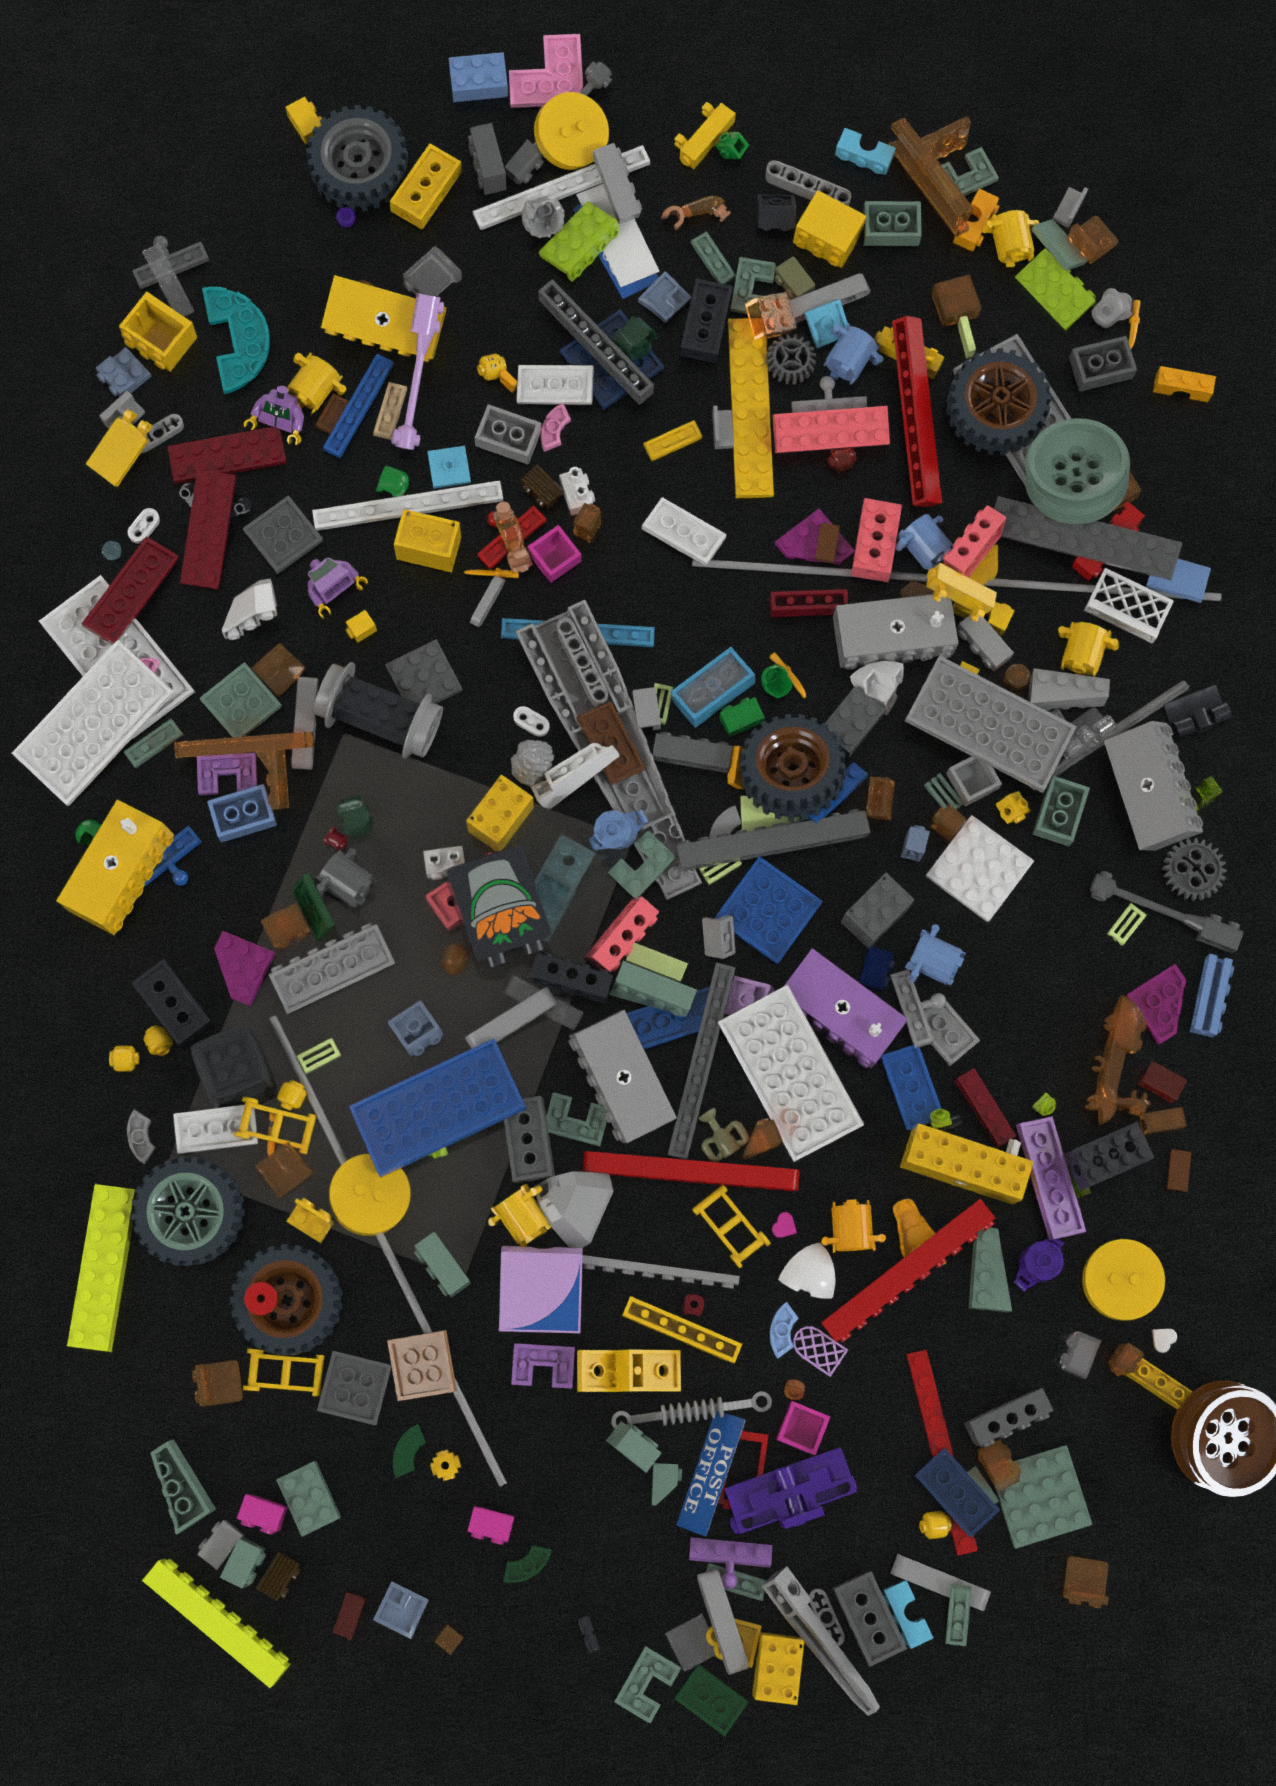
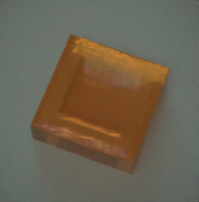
M447 1625L435 1640V1643L451 1655L464 1637Z

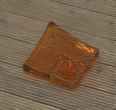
M279 643L251 669L279 697L305 670V667Z
M289 1142L256 1165V1168L278 1198L284 1196L315 1173Z

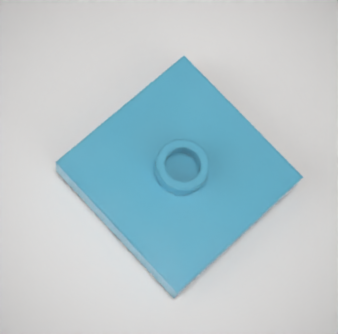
M840 299L804 312L816 348L838 340L837 337L830 333V329L833 326L839 324L844 328L848 324Z
M465 446L428 451L434 489L471 483Z

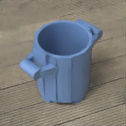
M836 324L830 329V333L837 337L838 341L826 358L824 366L827 365L828 369L832 371L830 376L835 380L840 377L850 381L849 384H852L868 361L872 362L873 365H878L883 361V356L876 352L880 346H877L874 339L868 333L859 328L849 326L850 324L845 325L844 328Z
M926 514L914 521L904 531L902 529L897 535L899 542L896 544L895 549L901 551L907 547L922 567L930 570L943 561L942 559L948 550L952 551L953 544L939 529L943 518L937 516L935 519H932L929 514Z
M615 810L604 812L596 819L594 834L588 840L594 852L607 848L616 850L629 848L636 841L638 832L648 820L643 810L630 813H622Z
M933 925L929 932L922 930L919 935L921 938L910 961L905 966V968L912 971L909 976L911 982L916 981L920 972L939 982L952 985L953 978L958 968L962 965L963 957L966 953L936 938L935 936L939 931L938 925Z

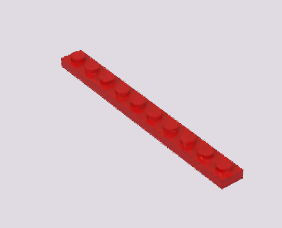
M927 1350L906 1354L932 1458L943 1448H946L954 1457ZM950 1517L951 1533L957 1555L978 1551L974 1535L969 1538Z

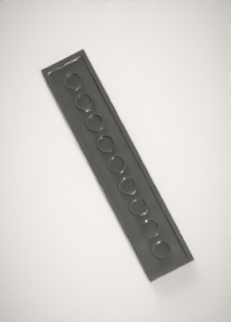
M998 496L994 510L1006 516L1001 536L1003 538L1171 581L1183 545L1182 542L1099 521L1085 524L1062 523L1049 518L1035 505Z

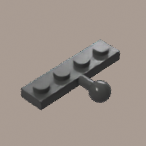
M157 236L153 240V246L161 252L163 258L132 271L140 289H143L209 261V258L201 242L169 254L167 239L163 236Z

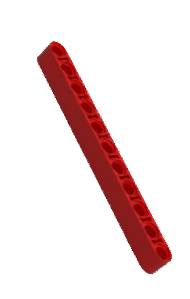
M590 1151L584 1152L582 1172L607 1173L615 1176L798 1191L800 1173L796 1169Z

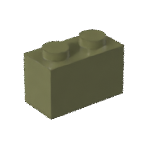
M794 256L775 268L774 279L779 286L782 285L786 296L790 300L814 291L815 283Z

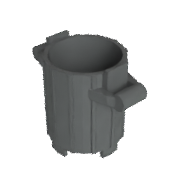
M351 848L346 855L340 850L334 854L326 863L319 876L316 875L314 883L317 885L316 889L320 897L327 890L350 907L356 908L357 904L361 906L366 899L364 897L370 889V884L375 886L377 880L373 878L372 874L353 862L356 850Z

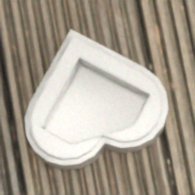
M1172 1329L1152 1330L1154 1349L1159 1353L1167 1352L1170 1344L1177 1340V1334Z

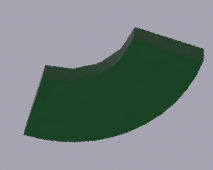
M419 1424L407 1430L396 1445L393 1455V1469L396 1478L415 1470V1454L419 1447L426 1443Z
M532 1545L529 1553L524 1558L517 1561H507L503 1582H522L535 1576L546 1565L552 1549Z

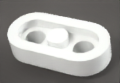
M151 508L143 510L128 529V536L132 542L142 543L145 537H149L158 526L160 517L156 510ZM148 518H153L152 522H147ZM138 532L142 533L139 537L135 536Z
M525 706L515 710L514 721L518 726L538 737L548 733L549 722L545 717ZM525 715L527 719L521 720L520 716ZM537 725H542V726H543V729H542V730H538V729L536 728V726H537Z

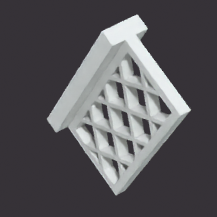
M1105 568L1084 611L1153 643L1174 601ZM1106 575L1114 579V585L1106 587L1104 582ZM1129 585L1132 593L1123 595L1120 586ZM1117 587L1120 596L1111 599L1108 590ZM1103 591L1107 597V601L1104 602L1094 599L1097 593ZM1146 593L1150 601L1140 603L1137 594ZM1134 595L1137 605L1128 607L1125 598ZM1122 600L1125 609H1115L1112 602ZM1162 601L1167 606L1165 610L1158 612L1154 602ZM1151 604L1154 613L1145 616L1142 606ZM1139 608L1142 617L1133 618L1129 610ZM1156 616L1158 621L1157 627L1150 626L1147 618Z

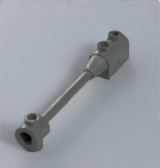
M593 61L585 71L588 84L580 94L587 96L593 88L600 89L602 86L607 88L612 81L610 69L601 62L596 64ZM527 139L504 167L506 176L518 185H521L522 182L527 184L533 176L531 171L534 168L538 170L544 163L542 160L544 156L536 142L532 144Z
M1102 871L1101 875L1096 874L1090 888L1092 898L1106 901V898H1110L1112 895L1119 896L1182 921L1185 925L1199 932L1196 938L1198 941L1231 954L1237 951L1243 935V931L1239 929L1240 925L1238 923L1229 921L1227 925L1222 923V918L1215 914H1211L1210 918L1207 916L1183 914L1117 888L1116 881L1112 879L1113 875L1109 872Z

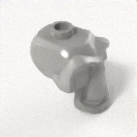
M1107 289L1102 296V300L1092 310L1094 321L1099 326L1108 328L1118 320L1128 319L1132 315V298L1127 293H1119L1116 289Z

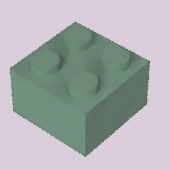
M621 1421L606 1441L635 1465L647 1472L661 1454L656 1449L659 1445L646 1435L642 1436L643 1432L630 1422L626 1425Z
M244 1537L238 1539L220 1578L240 1588L252 1585L257 1575L254 1571L257 1566L262 1565L266 1557L264 1553L265 1548Z

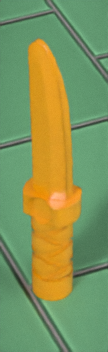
M1139 300L1133 301L1132 315L1129 319L1131 324L1128 340L1130 349L1134 345L1137 327L1140 322L1138 315L1140 309Z
M496 568V570L474 569L464 571L465 574L519 578V571L512 572V570H500V568Z
M773 653L769 658L775 665L777 664L786 669L794 687L803 698H806L805 690L791 672V668L786 666L776 653Z

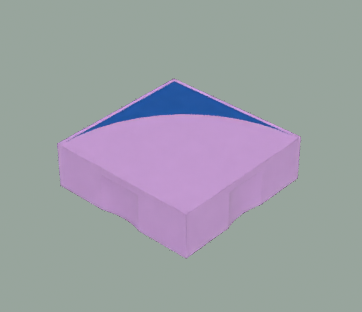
M502 1246L499 1331L580 1333L583 1248L553 1247L537 1249L524 1246Z

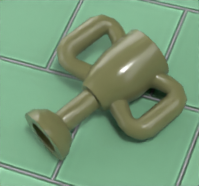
M715 1108L698 1118L702 1122H708L714 1131V1136L705 1139L701 1145L703 1152L711 1162H719L723 1157L730 1156L749 1140L746 1129L739 1121H732L725 1129L721 1128L714 1118L716 1115ZM733 1128L737 1130L742 1138L741 1140H736L730 1133ZM710 1143L716 1144L719 1150V1154L717 1156H715V1154L709 1147Z

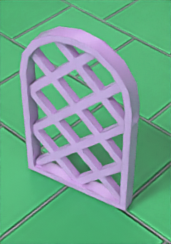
M814 1327L801 1328L793 1339L794 1349L801 1358L814 1365L829 1377H831L848 1349ZM810 1329L811 1335L803 1337L802 1330ZM812 1329L818 1331L820 1334L813 1335ZM821 1336L822 1343L815 1345L814 1337ZM824 1336L832 1342L825 1343ZM811 1338L813 1345L805 1346L804 1339ZM802 1339L803 1347L796 1348L795 1340ZM833 1344L834 1352L827 1353L825 1345ZM835 1344L844 1350L836 1351ZM823 1346L824 1353L817 1354L816 1347ZM813 1348L814 1355L807 1356L806 1349ZM803 1349L805 1356H803L798 1350ZM844 1352L838 1361L837 1353ZM835 1354L836 1361L829 1363L827 1355ZM825 1356L826 1363L819 1364L818 1357ZM815 1357L816 1364L810 1361L809 1358ZM836 1364L833 1370L830 1372L829 1365ZM827 1366L828 1372H826L820 1367Z

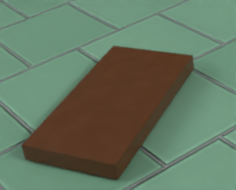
M611 701L576 717L589 744L597 743L603 747L613 746L618 751L620 756L603 768L611 786L646 770Z

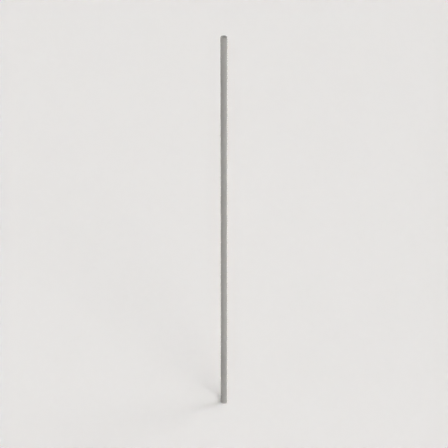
M273 1016L269 1020L300 1083L305 1086L304 1090L342 1165L347 1161V1158L277 1017ZM384 1233L376 1235L423 1333H432ZM455 1379L457 1391L453 1393L500 1487L507 1482Z

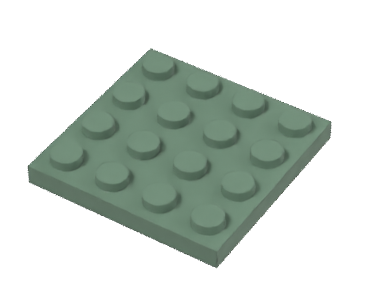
M1067 1445L989 1469L1015 1549L1092 1525Z

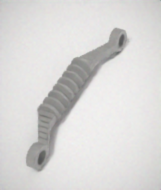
M758 1392L753 1395L752 1399L722 1403L721 1397H718L717 1404L710 1398L709 1405H706L704 1399H702L701 1406H698L696 1400L693 1403V1407H690L689 1403L686 1402L685 1408H682L681 1404L678 1403L677 1409H674L673 1405L670 1404L668 1411H666L664 1405H661V1412L630 1416L625 1411H619L613 1415L611 1423L615 1429L617 1427L616 1418L620 1415L627 1418V1424L628 1422L636 1424L662 1420L663 1426L667 1425L668 1419L671 1420L672 1424H675L676 1418L679 1419L680 1423H683L685 1416L688 1422H691L692 1415H694L696 1421H699L700 1414L703 1415L704 1420H707L708 1413L715 1419L716 1412L723 1418L724 1411L752 1407L758 1412L767 1411L771 1407L772 1400L766 1392ZM759 1396H764L767 1399V1405L763 1408L756 1405V1399Z

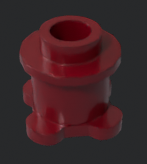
M334 826L323 840L326 846L328 844L335 848L336 852L343 850L348 844V840H346L347 835L339 833Z
M686 1295L683 1312L700 1316L704 1307V1299L698 1295ZM695 1301L697 1308H692L690 1303Z

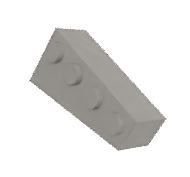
M1033 669L1029 681L1028 702L1046 711L1062 708L1063 710L1070 707L1104 706L1109 697L1110 679Z

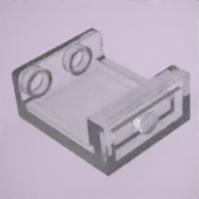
M435 246L403 274V284L407 290L413 291L416 296L419 293L436 297L453 281L457 284L462 279L461 270Z

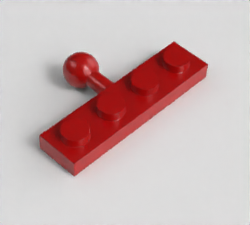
M533 506L507 528L502 520L498 519L497 512H490L487 515V523L490 526L497 527L502 533L481 550L477 557L491 570L508 553L512 552L510 548L511 543L517 541L520 545L547 522L546 518Z

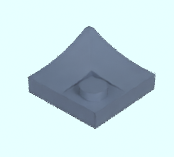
M665 271L639 297L637 302L666 323L692 297Z
M391 1582L373 1620L412 1639L429 1600Z

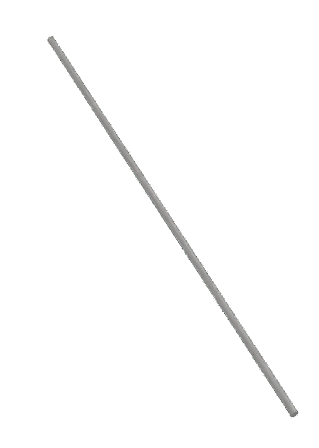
M694 559L692 562V566L854 577L851 576L852 569L710 560L707 566ZM891 572L889 578L892 580L923 582L928 580L927 574ZM993 579L987 581L984 585L1093 593L1096 585ZM1117 587L1108 590L1109 594H1119ZM1121 587L1123 595L1132 593L1130 587ZM1150 589V590H1152V591H1154V592H1157V593H1159V594H1161V595H1163V596H1165V597H1167V598H1181V599H1186V598H1182V597L1175 596V595H1172V594H1168V593H1165V592H1161V591H1158V590ZM1144 592L1137 594L1138 596H1148ZM1204 592L1203 600L1221 601V593Z

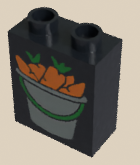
M515 845L443 870L473 960L479 961L483 959L485 967L490 968L508 961L505 951L521 947L523 955H528L546 948L543 938L552 936L522 845Z

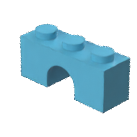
M844 128L836 147L835 155L842 160L854 162L859 167H866L877 174L886 175L896 148L879 141L874 150H863L860 147L862 134Z
M907 1580L899 1581L882 1590L884 1593L883 1598L887 1606H890L895 1624L899 1626L902 1632L901 1637L905 1645L912 1649L933 1639L924 1618L909 1621L904 1615L905 1606L915 1600Z

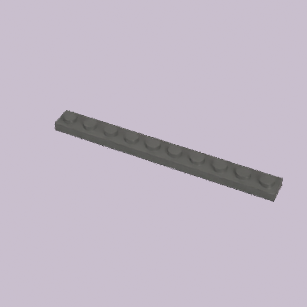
M720 963L715 964L667 1155L686 1160L688 1158L720 1031L718 1022L723 1019L735 967Z

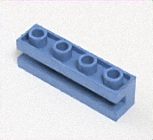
M1212 954L1205 957L1190 1032L1212 1038L1221 1032V1014H1224L1226 1010L1224 999L1230 991L1228 980L1234 972L1232 959H1219L1216 955Z

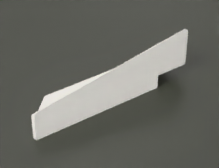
M592 743L545 772L544 775L547 780L532 786L533 793L537 801L548 811L620 755L613 746L603 747L600 744Z

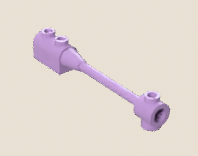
M419 293L416 296L410 332L417 333V357L405 425L398 427V429L394 428L391 443L397 447L414 450V446H419L420 435H416L417 430L412 426L424 356L434 336V332L439 333L440 322L437 321L438 313L442 314L444 303L440 302L441 298Z

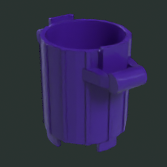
M1049 1238L1042 1242L1031 1244L1022 1250L1018 1259L1019 1270L1013 1283L1024 1292L1036 1283L1051 1280L1059 1275L1064 1265L1063 1254L1061 1253V1247L1064 1243L1060 1239L1050 1240L1049 1242Z

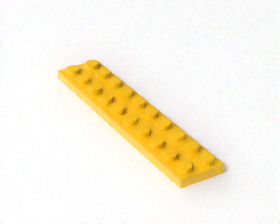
M765 318L728 319L736 498L773 497L768 365H766Z

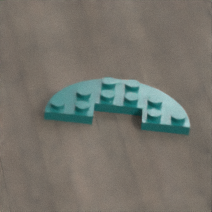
M205 287L202 290L210 325L228 322L235 353L216 357L223 392L227 394L247 385L263 368L270 347L269 330L260 309L245 295L222 287Z

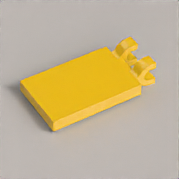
M129 409L123 414V419L116 418L86 463L117 487L149 440L145 436L153 427L150 423L141 420L137 428L133 426L132 422L137 418L138 414Z

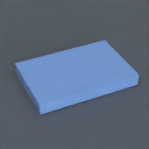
M1178 559L1172 581L1149 575L1146 587L1201 603L1211 568Z

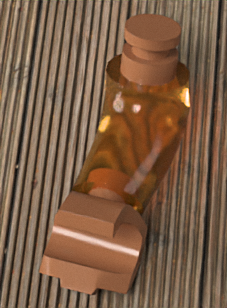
M712 195L697 199L681 208L670 206L663 212L661 219H667L671 214L676 215L679 221L673 228L677 230L682 225L685 217L714 214L716 217L719 216L721 218L720 221L723 222L731 212L725 210L726 207L723 205L725 201L721 197Z
M500 502L496 506L494 520L508 552L509 566L512 572L527 571L533 563L528 549L524 547L518 520L514 511L510 509V505L507 502Z

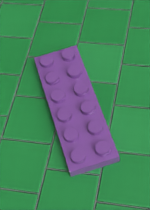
M1053 1117L1017 1124L1016 1128L1025 1158L1034 1161L1030 1176L1049 1241L1086 1232Z

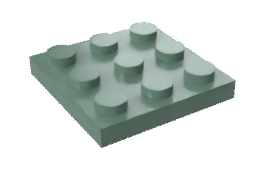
M245 662L200 697L201 702L237 743L282 707Z

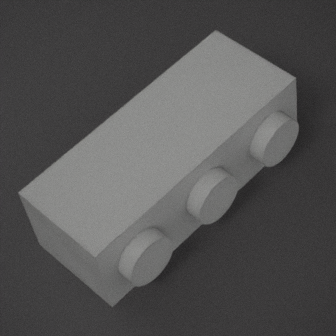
M969 615L959 623L957 627L959 636L963 640H967L971 650L976 655L979 654L983 659V664L988 669L991 668L994 672L1011 659L1014 652L984 617H979L978 622L970 619Z

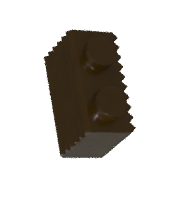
M538 464L521 479L522 490L527 495L531 494L535 497L536 504L541 508L545 507L546 510H549L564 496V490Z
M278 1551L256 1589L275 1601H278L280 1597L284 1599L290 1590L287 1587L291 1579L295 1581L301 1571L298 1568L300 1563Z

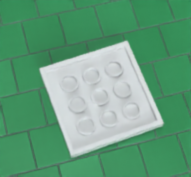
M971 815L925 877L986 922H989L1034 860Z

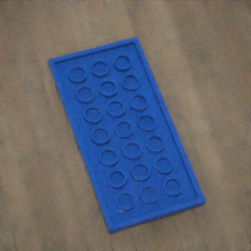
M491 1039L349 1106L380 1178L526 1109L495 1039Z

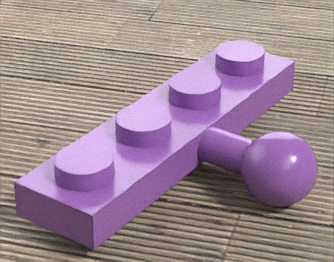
M701 1538L690 1539L689 1560L726 1563L725 1574L721 1577L723 1586L726 1589H732L737 1584V1578L733 1574L734 1564L771 1567L772 1545Z

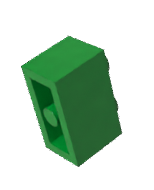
M749 697L745 698L734 707L732 705L726 706L722 709L719 716L728 737L763 723L765 719L755 697L752 699Z

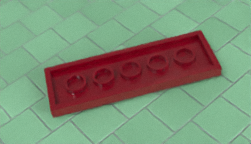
M276 427L167 446L175 484L196 480L197 469L232 474L287 463L281 430Z
M197 469L181 584L219 589L236 482L235 475Z
M146 536L84 619L82 627L111 645L120 640L179 560V556Z

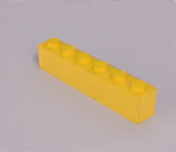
M631 1296L622 1315L627 1319L732 1364L735 1363L742 1346L739 1342Z

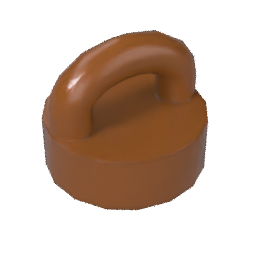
M788 1380L784 1388L785 1396L791 1400H800L804 1395L805 1385L798 1380Z

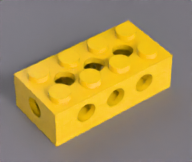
M429 144L390 200L391 212L423 229L462 173L461 161Z

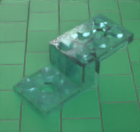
M562 834L534 881L552 935L572 902L577 886L596 855L595 852ZM565 857H572L575 861L574 864L566 866L563 863ZM552 936L543 938V941L548 943Z

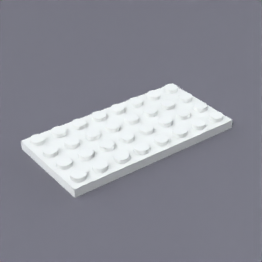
M101 575L39 620L40 624L82 676L112 646L82 627L84 619L109 587ZM136 618L119 641L138 659H158L160 662L155 674L175 693L136 733L133 739L194 693L192 687Z
M117 640L12 754L58 798L69 806L175 692L125 645Z
M788 984L718 1022L793 1161L864 1125Z

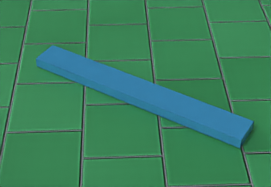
M502 618L501 638L519 639L515 631L532 623L536 626L545 621ZM597 624L608 645L654 647L655 627Z

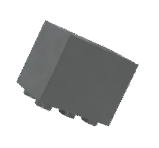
M885 873L845 913L841 923L863 945L870 949L910 908L914 899L893 878Z

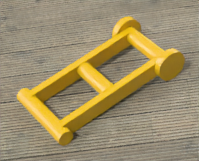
M243 1097L242 1101L245 1102L239 1130L234 1132V1137L249 1140V1136L298 1148L300 1149L299 1153L307 1154L316 1115L309 1114L306 1117L258 1105V1100ZM252 1108L276 1114L270 1136L247 1131ZM283 1116L306 1122L301 1144L278 1139Z
M722 1185L692 1210L696 1215L700 1213L730 1250L732 1253L730 1255L731 1260L740 1269L742 1267L741 1262L763 1244L768 1246L771 1243L761 1231L759 1233L755 1231L725 1194L728 1190ZM722 1196L736 1215L718 1229L703 1210ZM742 1221L756 1240L738 1254L724 1237V1234Z
M257 1349L247 1350V1353H251L248 1386H243V1390L259 1391L260 1387L310 1391L313 1392L312 1396H320L324 1355H316V1359L266 1355L263 1354L264 1350ZM259 1358L283 1360L281 1385L256 1383ZM291 1361L316 1363L313 1387L289 1386Z

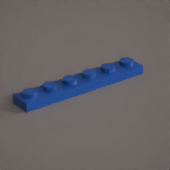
M376 354L323 447L324 451L341 458L394 365L393 361Z

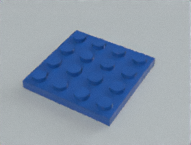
M759 856L714 919H719L726 915L733 916L734 934L778 965L823 901Z

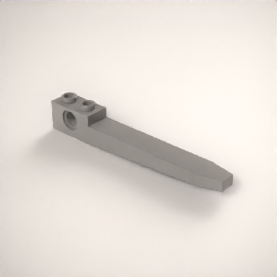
M787 1566L774 1573L762 1585L774 1604L850 1699L867 1715L876 1712L880 1706L873 1693L809 1607L808 1603L812 1599Z

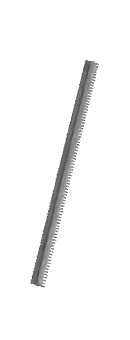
M1185 681L1176 684L1169 691L1149 702L1148 705L1140 708V710L1134 712V714L1132 713V715L1120 721L1113 728L1111 727L1105 733L1103 732V734L1091 740L1084 747L1082 746L1076 752L1068 755V757L1058 763L1052 776H1057L1058 773L1064 772V769L1070 768L1074 763H1078V761L1091 754L1093 750L1095 751L1101 745H1105L1104 740L1128 730L1130 726H1134V724L1149 716V713L1157 711L1161 706L1163 707L1164 704L1178 697L1182 692L1184 693L1189 688V685Z

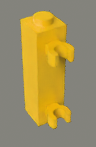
M706 102L702 106L703 111L701 113L708 118L688 141L681 134H678L675 138L676 142L674 145L681 149L680 159L684 165L695 169L719 141L720 136L735 122L736 113L722 103L714 109L712 105Z
M885 326L882 332L878 331L874 339L877 346H880L877 351L896 360L893 327L890 329ZM924 346L927 375L934 379L943 363L944 356L938 354V350L934 348L930 350Z
M942 563L928 571L926 587L934 590L933 600L940 602L941 597H947L972 610L970 619L978 622L979 617L983 618L986 613L994 608L997 592Z

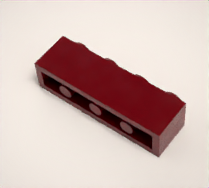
M847 589L771 592L769 598L770 617L834 615L836 606L848 604Z
M975 1068L954 1081L995 1148L1016 1137Z

